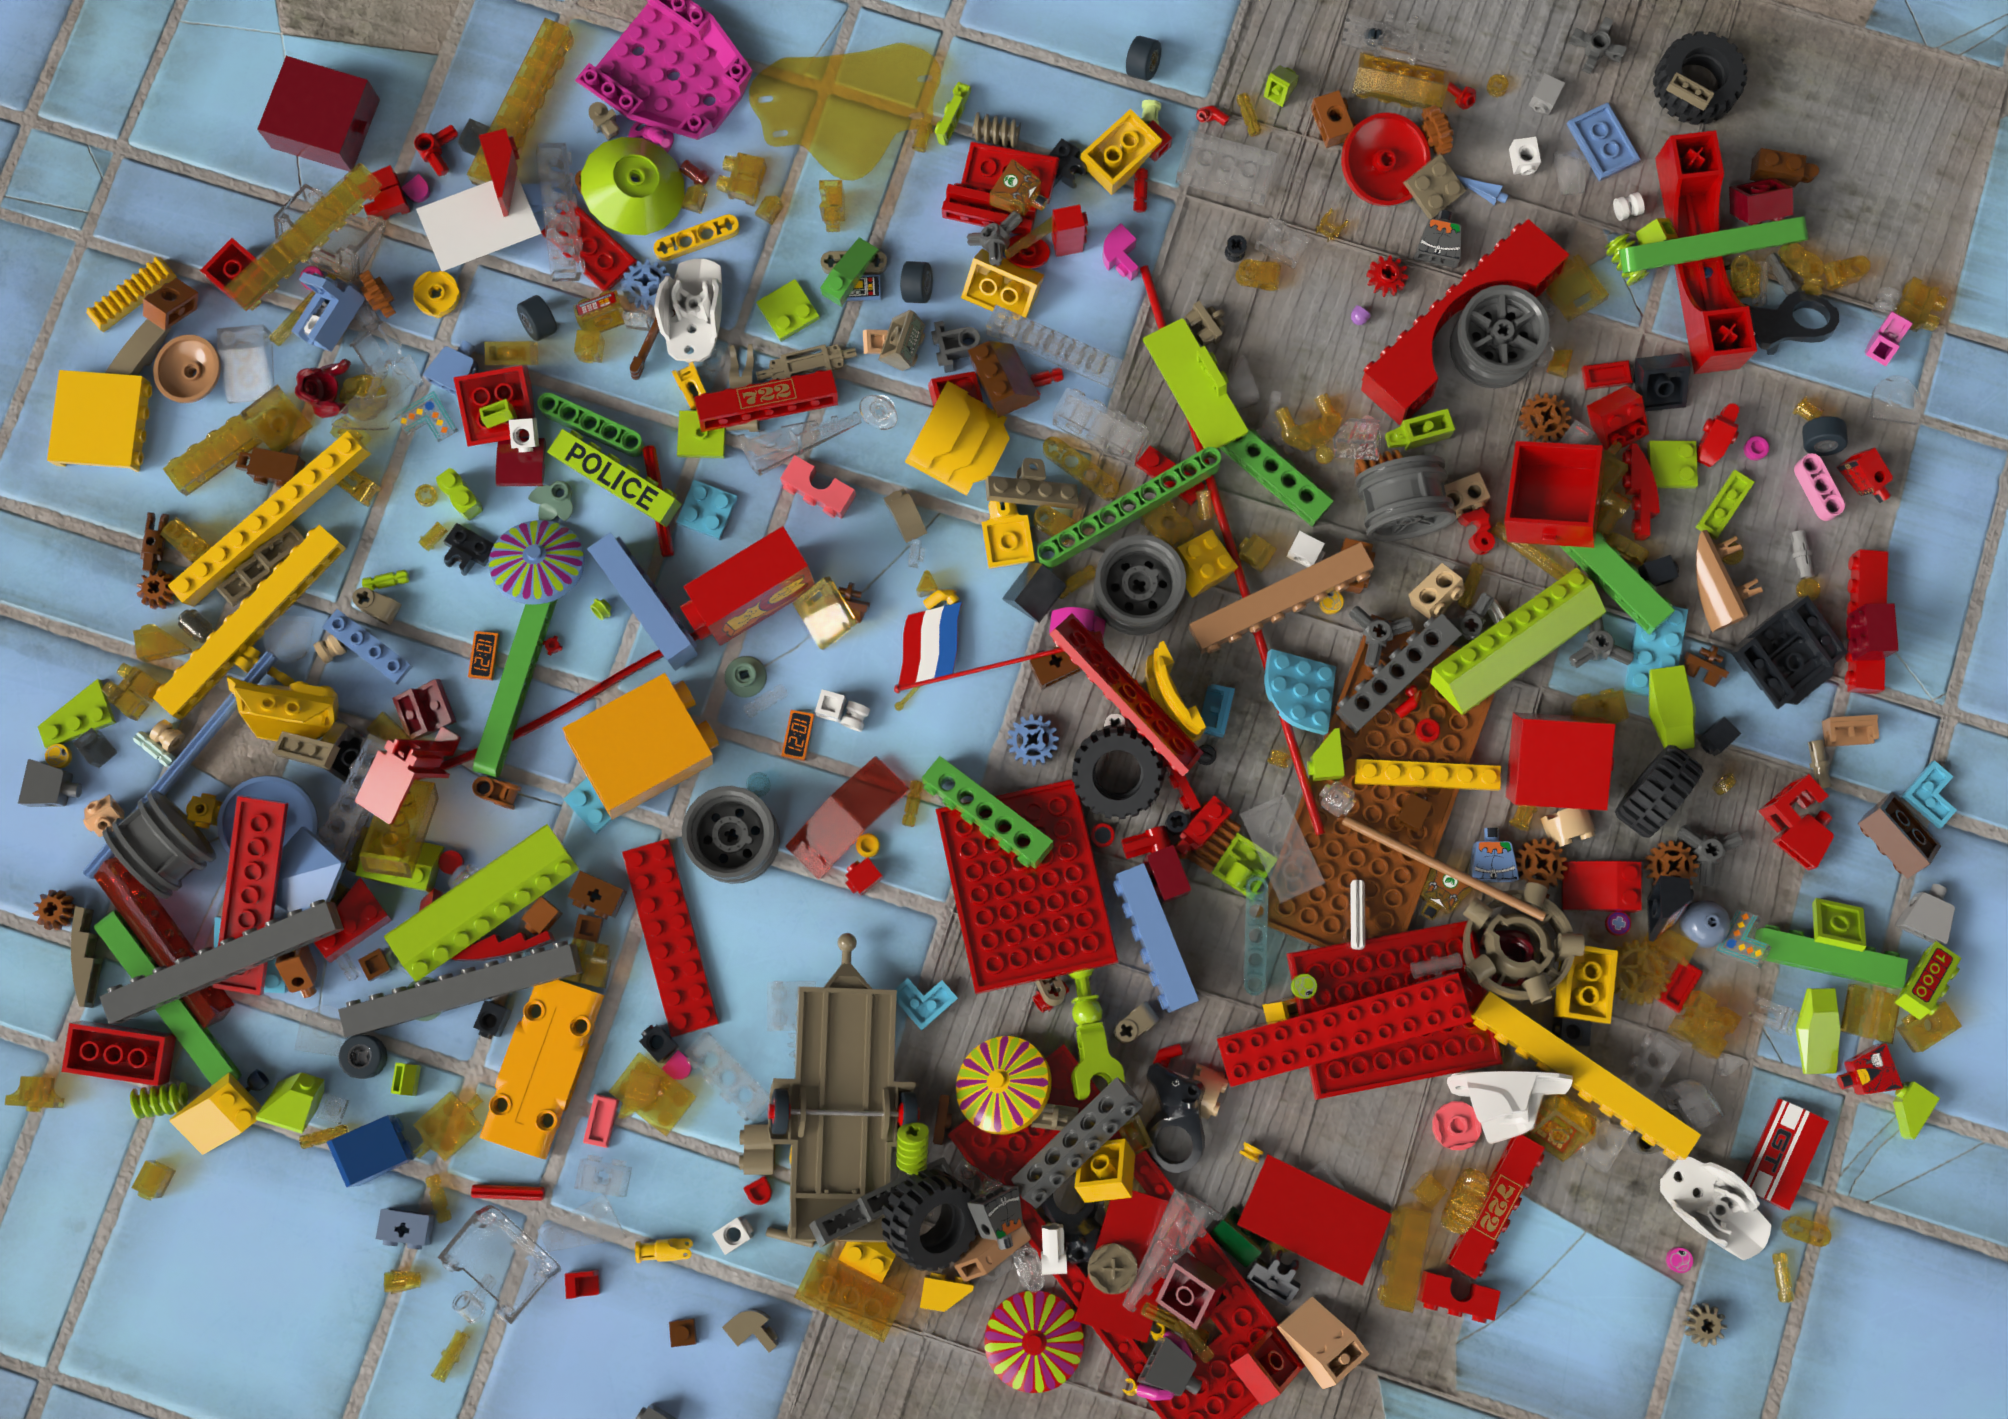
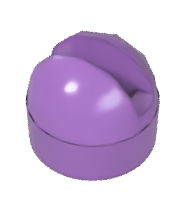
M1358 305L1351 312V320L1356 325L1365 324L1371 317L1368 311Z

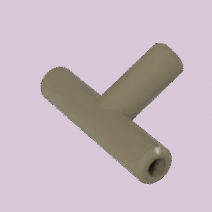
M790 1221L787 1231L768 1227L766 1231L767 1237L810 1248L814 1247L815 1241H790Z

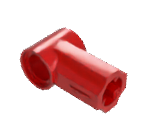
M1165 825L1151 828L1139 835L1121 839L1126 860L1171 846Z

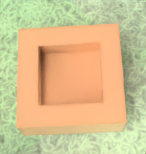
M864 330V354H880L888 330Z

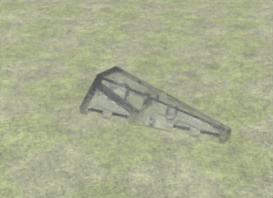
M853 412V415L838 419V416H832L831 421L823 423L811 420L781 426V429L767 433L766 430H760L757 436L746 437L745 434H740L738 439L750 467L758 476H761L792 460L794 455L799 456L862 422L860 414Z
M1175 1189L1123 1306L1128 1311L1134 1312L1137 1302L1145 1294L1149 1296L1153 1292L1151 1287L1160 1277L1163 1279L1167 1277L1174 1261L1186 1252L1189 1253L1190 1245L1198 1236L1203 1238L1207 1234L1205 1229L1214 1219L1219 1221L1222 1214L1192 1195Z

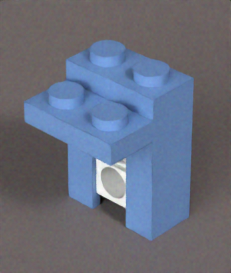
M303 272L299 281L313 290L315 295L291 332L310 345L332 352L366 298L359 293L360 288L351 282L346 284L338 278L333 280L327 276L324 278L317 273L311 275Z

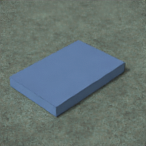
M1608 102L1567 122L1569 130L1599 181L1640 162L1641 159Z

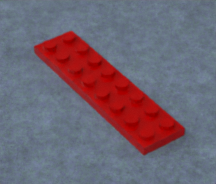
M1071 613L1049 634L1053 638L1054 643L1069 655L1071 661L1086 673L1087 678L1095 683L1103 691L1104 696L1119 708L1120 713L1136 726L1137 731L1153 744L1154 749L1169 761L1172 769L1184 776L1201 757L1203 752L1075 615Z
M244 795L237 796L218 946H221L220 942L227 938L234 937L237 939L242 937V932L246 930L266 927V922L274 919L289 804L287 802ZM268 962L218 982L212 988L260 996L264 994Z
M664 839L623 851L625 866L671 1038L718 1025L716 1009L670 840Z

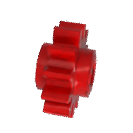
M1391 255L1388 256L1387 261H1384V258L1379 256L1377 263L1371 262V270L1367 271L1366 276L1371 278L1367 285H1375L1373 293L1382 290V296L1385 297L1388 291H1390L1391 295L1395 296L1397 289L1403 290L1405 286L1403 282L1407 281L1408 275L1403 274L1407 266H1399L1400 258L1393 262Z

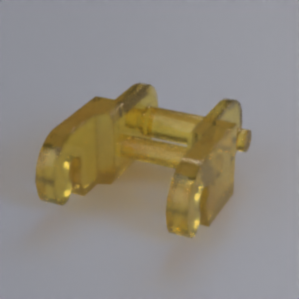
M1332 208L1321 219L1320 226L1317 225L1316 234L1321 232L1328 238L1327 242L1334 240V235L1338 237L1349 222L1345 220L1344 224L1340 227H1334L1330 224L1328 218L1333 212ZM1327 225L1334 231L1330 234L1323 227Z

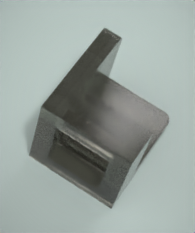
M469 118L458 139V144L462 151L483 159L485 155L479 135L492 132L489 126Z
M90 728L73 742L88 763L98 768L117 754L116 749L103 733L94 728Z

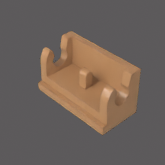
M1878 715L1830 717L1822 721L1825 747L1874 744V739H1879Z

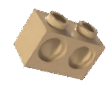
M1480 472L1444 485L1446 497L1456 501V506L1453 508L1456 512V519L1467 510L1472 509L1474 511L1484 508L1486 506L1485 503L1490 499ZM1468 490L1476 491L1478 498L1470 497Z
M1441 563L1409 594L1412 607L1428 619L1432 616L1435 618L1445 613L1447 607L1453 601H1457L1462 597L1465 591L1463 578ZM1429 600H1435L1432 603H1426Z

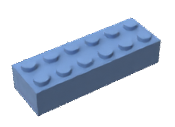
M610 532L587 548L675 671L698 656L694 649L698 645L687 629L681 631L685 627L672 610L668 613L671 610L670 606L660 592L656 593L658 591L620 536L615 539Z
M1144 863L1117 873L1112 885L1117 897L1122 896L1124 903L1121 907L1124 916L1132 921L1133 926L1130 928L1135 942L1140 941L1142 949L1139 953L1144 965L1149 964L1152 972L1148 975L1152 986H1157L1161 995L1157 996L1162 1010L1167 1009V1012L1171 1013L1196 1003L1199 999Z

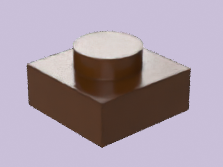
M579 914L573 938L598 943L604 919Z
M381 948L358 959L370 982L392 971Z
M695 1318L669 1322L671 1347L697 1344Z

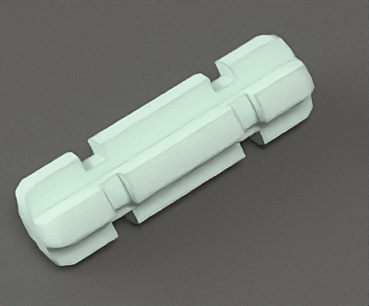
M139 731L134 736V742L156 760L158 759L165 767L169 768L176 760L175 756L163 749L160 744L152 740L145 732Z

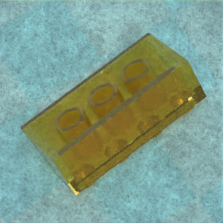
M1360 52L1352 93H1355L1357 97L1365 99L1369 97L1378 98V101L1383 103H1400L1405 108H1413L1414 106L1423 110L1436 105L1442 110L1448 89V71Z

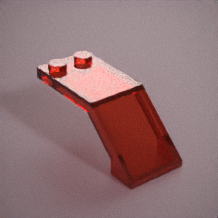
M875 756L822 804L785 847L819 880L832 868L861 834L887 810L895 806L910 788Z

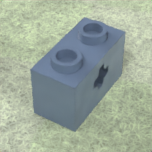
M392 1208L381 1209L375 1239L383 1240V1245L398 1246V1242L407 1243V1248L422 1250V1246L431 1244L435 1215ZM405 1225L406 1228H410L409 1233L401 1230V1226Z

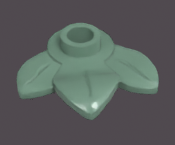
M557 481L551 486H538L528 497L531 502L540 505L538 512L539 520L552 521L558 516L563 521H567L573 512V505L570 501L572 489L564 481ZM564 490V495L558 497L557 492Z

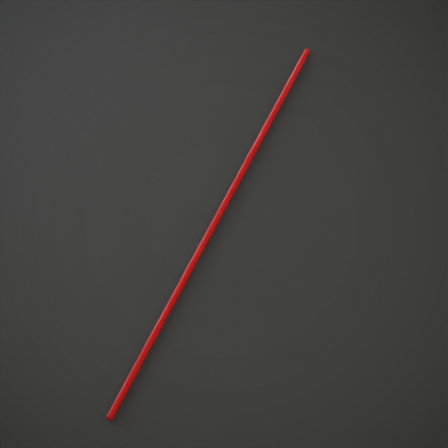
M1145 265L1140 267V272L1159 330L1167 326L1149 267ZM1187 420L1195 449L1198 453L1204 448ZM1206 458L1204 461L1210 464L1209 459ZM1214 475L1205 479L1227 551L1238 566L1234 574L1241 596L1245 598L1251 595L1217 484ZM1261 629L1253 633L1265 670L1268 648ZM1279 716L1316 836L1325 834L1292 725Z

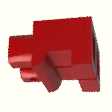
M391 165L365 175L367 181L356 186L362 200L372 196L374 198L373 202L363 205L369 219L382 216L384 220H387L390 215L399 212L403 215L411 212L397 174Z

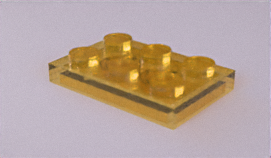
M640 1052L609 1090V1093L665 1136L670 1134L697 1098L695 1094Z

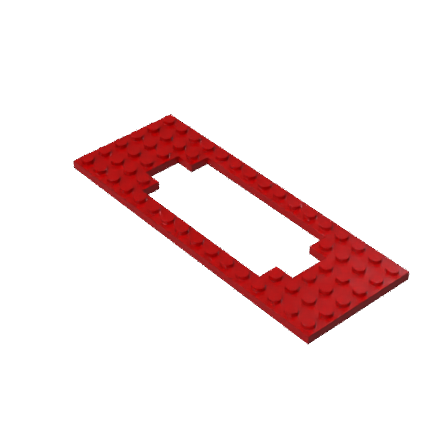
M1064 1044L1045 1058L1051 1072V1092L1047 1104L1077 1107L1079 1114L1101 1093L1090 1079L1089 1096L1084 1100H1078L1075 1097L1071 1074L1079 1063ZM967 1119L947 1135L989 1191L1000 1185L1015 1186L1011 1179L1060 1131L1031 1127V1123L1026 1128L1014 1133L992 1134L979 1129ZM1124 1124L1108 1140L1126 1139L1135 1153L1134 1177L1148 1195L1184 1206L1185 1214L1181 1228L1178 1227L1177 1229L1178 1235L1199 1261L1228 1280L1222 1292L1225 1298L1215 1306L1210 1316L1222 1333L1196 1353L1192 1359L1197 1364L1192 1376L1202 1381V1386L1198 1393L1194 1395L1185 1389L1181 1396H1174L1170 1400L1153 1401L1147 1398L1146 1400L1161 1419H1241L1259 1404L1258 1400L1230 1366L1233 1360L1246 1347L1272 1327L1301 1365L1305 1367V1364L1277 1328L1278 1323ZM1020 1195L1023 1224L1031 1235V1239L1028 1242L1041 1258V1252H1043L1042 1225H1046V1223L1034 1207ZM1067 1261V1274H1053V1276L1078 1308L1087 1278L1076 1264H1071ZM1092 1326L1128 1376L1138 1385L1141 1384L1137 1380L1148 1359L1132 1338Z

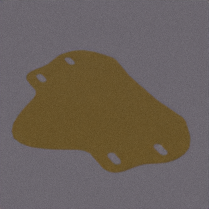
M895 43L868 51L824 57H786L771 64L754 78L749 89V102L761 121L763 136L767 144L773 147L804 146L833 176L842 180L854 181L863 178L873 170L897 133L924 128L931 123L933 119V100L941 81V71L934 56L923 49L905 43ZM931 75L933 77L931 81H917L919 76ZM759 97H773V100L771 102H758ZM912 113H924V117L921 119H909V115ZM788 131L787 136L773 137V132Z

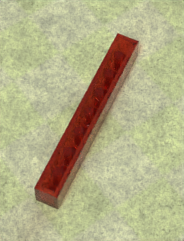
M117 857L103 862L94 878L159 967L165 965L171 967L175 965V960L185 956L192 958L198 955L154 893L141 884ZM213 985L182 998L204 1029L222 1021L235 1006L223 989L212 988Z

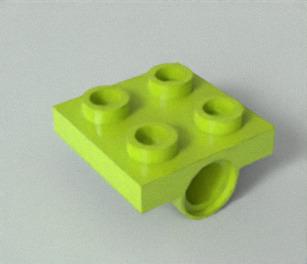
M1237 833L1211 874L1252 900L1278 859Z

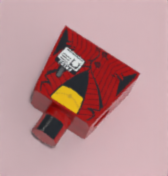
M1886 1043L1873 1045L1846 1060L1844 1065L1847 1073L1837 1076L1838 1085L1842 1090L1853 1087L1857 1095L1903 1089Z

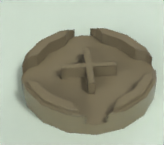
M1104 1244L1097 1248L1089 1258L1087 1268L1089 1279L1096 1288L1104 1293H1123L1136 1280V1258L1129 1249L1121 1244Z

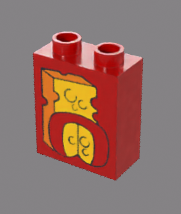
M782 526L684 585L683 587L691 600L682 604L680 608L701 641L713 634L721 646L816 588L809 566Z

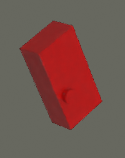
M83 1020L69 1023L61 1072L154 1086L169 1083L176 1037L171 1033Z

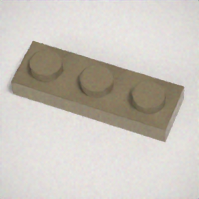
M282 731L272 753L278 757L330 770L340 748L335 744Z

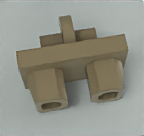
M593 103L589 107V117L593 120V129L596 133L602 131L609 141L619 134L620 128L616 124V113L613 109L608 111L604 103Z
M1200 301L1194 303L1193 309L1185 316L1184 320L1189 328H1193L1199 323L1201 324L1203 330L1196 335L1200 344L1205 346L1213 342L1216 345L1221 341L1220 337L1223 333L1220 328L1225 325L1221 319L1225 315L1223 309L1215 311L1210 306L1206 311Z
M1046 1104L1042 1113L1032 1122L1031 1127L1061 1131L1078 1115V1108Z

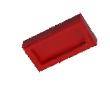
M1629 360L1586 365L1581 368L1585 390L1631 385L1633 383Z
M1680 959L1658 996L1657 1001L1676 1013H1680L1702 976L1703 971L1686 960Z

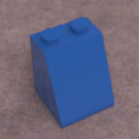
M394 1115L384 1116L327 1141V1145L346 1187L361 1186L414 1160L412 1153H414L413 1147L409 1140H405L402 1134L404 1127L398 1117L395 1118Z

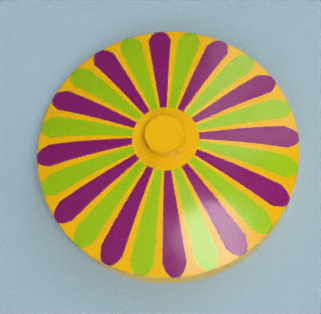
M1013 1036L995 1037L974 1048L962 1063L956 1081V1097L964 1116L979 1129L1000 1135L1020 1131L1034 1122L1044 1110L1051 1092V1072L1045 1057L1028 1041Z

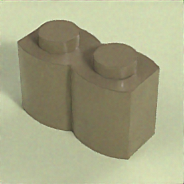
M768 1124L744 1125V1130H740L739 1135L740 1145H744V1155L739 1156V1169L743 1170L744 1175H775L776 1144L770 1143Z

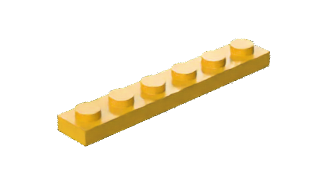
M1356 759L1355 784L1499 791L1501 790V766Z

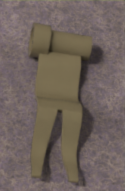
M748 344L746 366L741 377L739 376L735 346L730 345V388L735 389L753 384V344ZM754 420L746 424L726 427V431L749 430V432H759L760 421Z

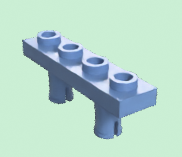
M338 609L322 626L327 632L397 685L413 667Z

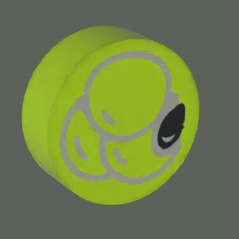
M1300 974L1292 980L1291 990L1296 997L1308 999L1316 993L1317 983L1311 975Z

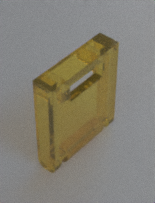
M1579 254L1573 256V260L1568 259L1561 275L1555 273L1553 275L1554 278L1546 284L1547 289L1545 291L1568 322L1603 303L1609 296ZM1590 292L1589 297L1591 300L1577 308L1573 302Z
M830 576L823 577L792 603L818 647L822 650L836 642L851 630L850 627H854L857 624V620ZM817 592H821L822 597L816 602L810 600Z

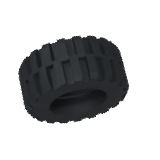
M1696 31L1693 36L1691 33L1683 35L1681 39H1676L1666 50L1654 72L1653 85L1656 87L1654 94L1656 98L1660 97V106L1662 108L1666 107L1669 110L1667 114L1671 117L1675 115L1679 117L1678 121L1685 123L1688 120L1692 125H1698L1700 121L1703 124H1709L1713 120L1721 119L1725 113L1732 109L1747 84L1748 78L1746 74L1748 69L1747 65L1743 64L1745 60L1743 54L1736 51L1738 47L1734 43H1728V38L1721 36V38L1717 37L1716 33L1713 32L1704 34L1703 31ZM1686 65L1703 66L1710 70L1717 80L1718 90L1712 91L1714 95L1704 111L1666 90L1676 72L1683 75L1682 67Z
M1118 724L1116 727L1108 725L1099 731H1093L1088 738L1082 741L1081 746L1077 749L1072 767L1074 789L1076 794L1081 797V802L1085 806L1091 807L1092 812L1095 814H1104V818L1112 819V816L1119 817V820L1126 819V816L1132 815V817L1139 815V812L1143 809L1146 811L1151 806L1153 800L1156 801L1164 781L1162 755L1154 749L1153 744L1145 736H1142L1135 727L1128 728L1123 724ZM1113 750H1122L1129 752L1138 760L1141 776L1133 789L1127 792L1115 793L1104 789L1099 784L1095 769L1097 762L1105 753Z
M1668 745L1648 765L1620 801L1615 810L1617 818L1640 836L1645 838L1652 837L1676 812L1696 786L1704 772L1702 765L1676 745Z
M926 1169L919 1171L918 1175L912 1174L908 1176L907 1181L904 1183L900 1182L896 1186L897 1190L894 1194L891 1193L888 1198V1206L885 1205L883 1214L885 1218H882L884 1241L887 1242V1246L892 1252L917 1270L931 1272L937 1271L938 1267L944 1269L950 1266L949 1263L957 1262L960 1259V1255L963 1252L966 1253L970 1248L968 1246L969 1243L974 1241L976 1237L975 1229L977 1226L967 1204L976 1197L966 1185L939 1169H931L929 1171ZM942 1205L936 1224L928 1232L920 1235V1228L925 1217L935 1207Z

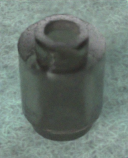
M187 609L178 617V626L194 641L205 643L207 637L215 631L212 628V624L196 609Z

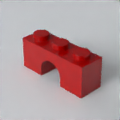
M1423 1271L1417 1300L1424 1303V1308L1438 1311V1307L1448 1309L1447 1314L1462 1317L1463 1313L1472 1315L1471 1320L1485 1324L1487 1319L1495 1321L1501 1291L1471 1283L1468 1296L1464 1299L1456 1300L1450 1291L1452 1278Z

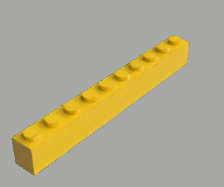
M346 431L168 584L169 588L182 603L192 607L197 605L233 574L237 567L254 556L253 551L283 531L371 455L370 451L357 436Z
M320 524L316 528L311 529L307 533L306 539L300 545H296L283 562L275 566L273 573L258 584L256 591L251 596L243 599L240 607L225 618L224 624L207 637V641L201 648L192 652L190 659L174 671L173 677L167 683L162 684L152 698L173 717L182 720L235 665L233 662L238 655L242 656L249 645L253 646L346 548Z
M1491 991L1485 993L1471 1014L1472 1019L1475 1020L1473 1022L1475 1026L1483 1031L1488 1029L1496 1034L1494 1038L1504 1045L1509 1043L1515 1047V1053L1526 1060L1531 1058L1537 1062L1536 1067L1541 1071L1572 1076L1571 1086L1579 1091V1097L1589 1103L1594 1101L1600 1105L1599 1110L1609 1117L1614 1115L1622 1120L1620 1124L1631 1132L1635 1129L1643 1135L1641 1137L1642 1140L1651 1146L1656 1144L1664 1149L1662 1153L1673 1161L1677 1159L1686 1160L1700 1138L1701 1134Z

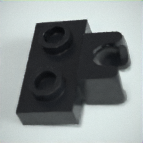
M1062 138L1048 155L1058 157L1060 160L1053 188L1061 179L1064 184L1075 189L1077 184L1075 183L1074 174L1085 176L1087 174V166L1084 162L1077 159L1081 154L1080 149Z
M456 523L444 539V544L450 547L444 557V563L450 568L454 563L461 562L459 565L461 574L466 576L473 567L474 561L484 567L486 566L494 543Z
M1277 1250L1269 1264L1257 1258L1247 1273L1245 1281L1285 1306H1288L1301 1286L1299 1282L1292 1279L1298 1270L1299 1261L1293 1260L1289 1265L1283 1264L1280 1259L1283 1255L1282 1250Z

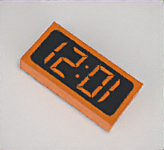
M474 632L468 672L469 678L493 681L500 636L498 633Z
M795 710L790 711L782 757L805 761L815 717L814 714Z

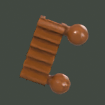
M1206 801V802H1204V803L1201 804V808L1199 809V812L1202 810V808H1203L1209 801ZM1228 818L1202 848L1199 847L1196 852L1190 850L1184 857L1179 852H1177L1179 859H1188L1210 874L1242 826ZM1178 841V842H1176V843L1174 844L1175 850H1176V846H1177L1181 841Z

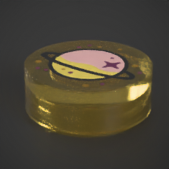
M1728 773L1721 777L1712 786V789L1717 795H1722L1736 784L1737 779L1731 773Z

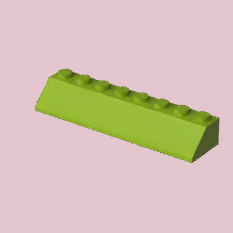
M1576 567L1432 669L1430 683L1461 715H1464L1606 613L1594 583Z
M546 824L384 935V938L405 970L415 982H418L571 876L579 868L550 826Z

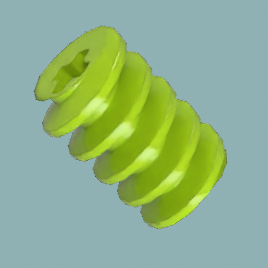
M1629 233L1618 236L1604 247V249L1609 248L1606 252L1607 256H1613L1611 262L1613 264L1619 263L1616 267L1617 271H1622L1619 250L1632 247L1635 243L1634 240L1626 241L1630 236ZM1642 270L1622 273L1621 276L1624 279L1629 278L1626 284L1631 286L1645 278L1650 272Z
M184 1082L180 1083L179 1090L174 1083L170 1085L169 1091L166 1085H161L159 1092L156 1086H151L150 1094L146 1087L141 1088L140 1095L136 1088L132 1089L130 1094L131 1109L138 1119H142L145 1116L150 1118L155 1115H173L175 1112L178 1113L188 1103V1089Z
M918 1122L908 1123L898 1129L896 1164L900 1170L905 1171L909 1175H918L919 1171L927 1169L929 1139L927 1125Z

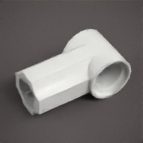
M1057 1223L1042 1225V1275L1067 1274L1063 1225Z

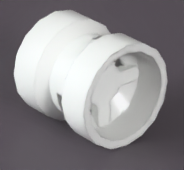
M1638 192L1630 194L1627 198H1615L1613 202L1614 212L1619 221L1628 219L1631 215H1642L1645 210L1643 198Z
M848 701L846 706L847 714L842 716L840 724L852 730L862 732L864 728L863 720L865 717H868L870 709L862 704Z

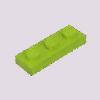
M1734 469L1695 528L1701 532L1707 530L1710 537L1716 540L1754 484V481Z

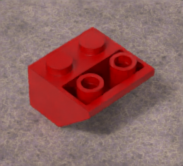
M1627 385L1586 406L1590 425L1609 455L1649 434L1642 396Z

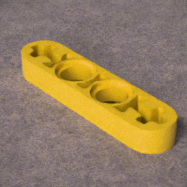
M727 214L665 236L654 243L655 255L661 261H670L733 238L739 233V222L735 216ZM730 222L732 230L725 228V223ZM717 225L719 226L721 232L720 235H718L717 229L715 227ZM711 229L714 234L710 239H704L701 236L703 230ZM683 237H690L692 243L688 247H683L680 245V240ZM673 241H675L676 246H677V248H678V250H676V251H675L674 245H673V243H672ZM664 245L668 248V253L666 254L661 251V247Z

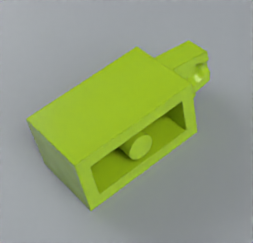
M1444 409L1403 420L1400 427L1385 434V440L1388 448L1405 447V450L1449 439L1454 433L1455 428L1449 410Z

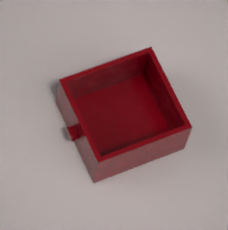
M286 55L257 130L272 149L353 172L380 99L367 79Z

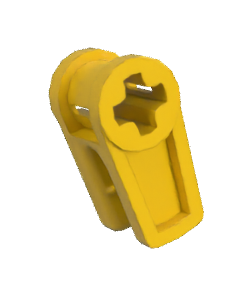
M693 362L688 363L689 366L679 371L675 369L671 372L691 410H695L694 395L691 394L689 387L694 385L699 393L698 396L706 393Z

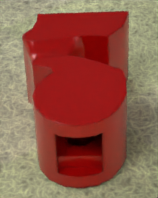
M1484 508L1462 514L1457 519L1465 527L1472 524L1477 527L1476 533L1468 540L1471 550L1478 555L1487 554L1495 545L1494 536L1488 532L1491 528L1489 522L1490 514L1486 513Z

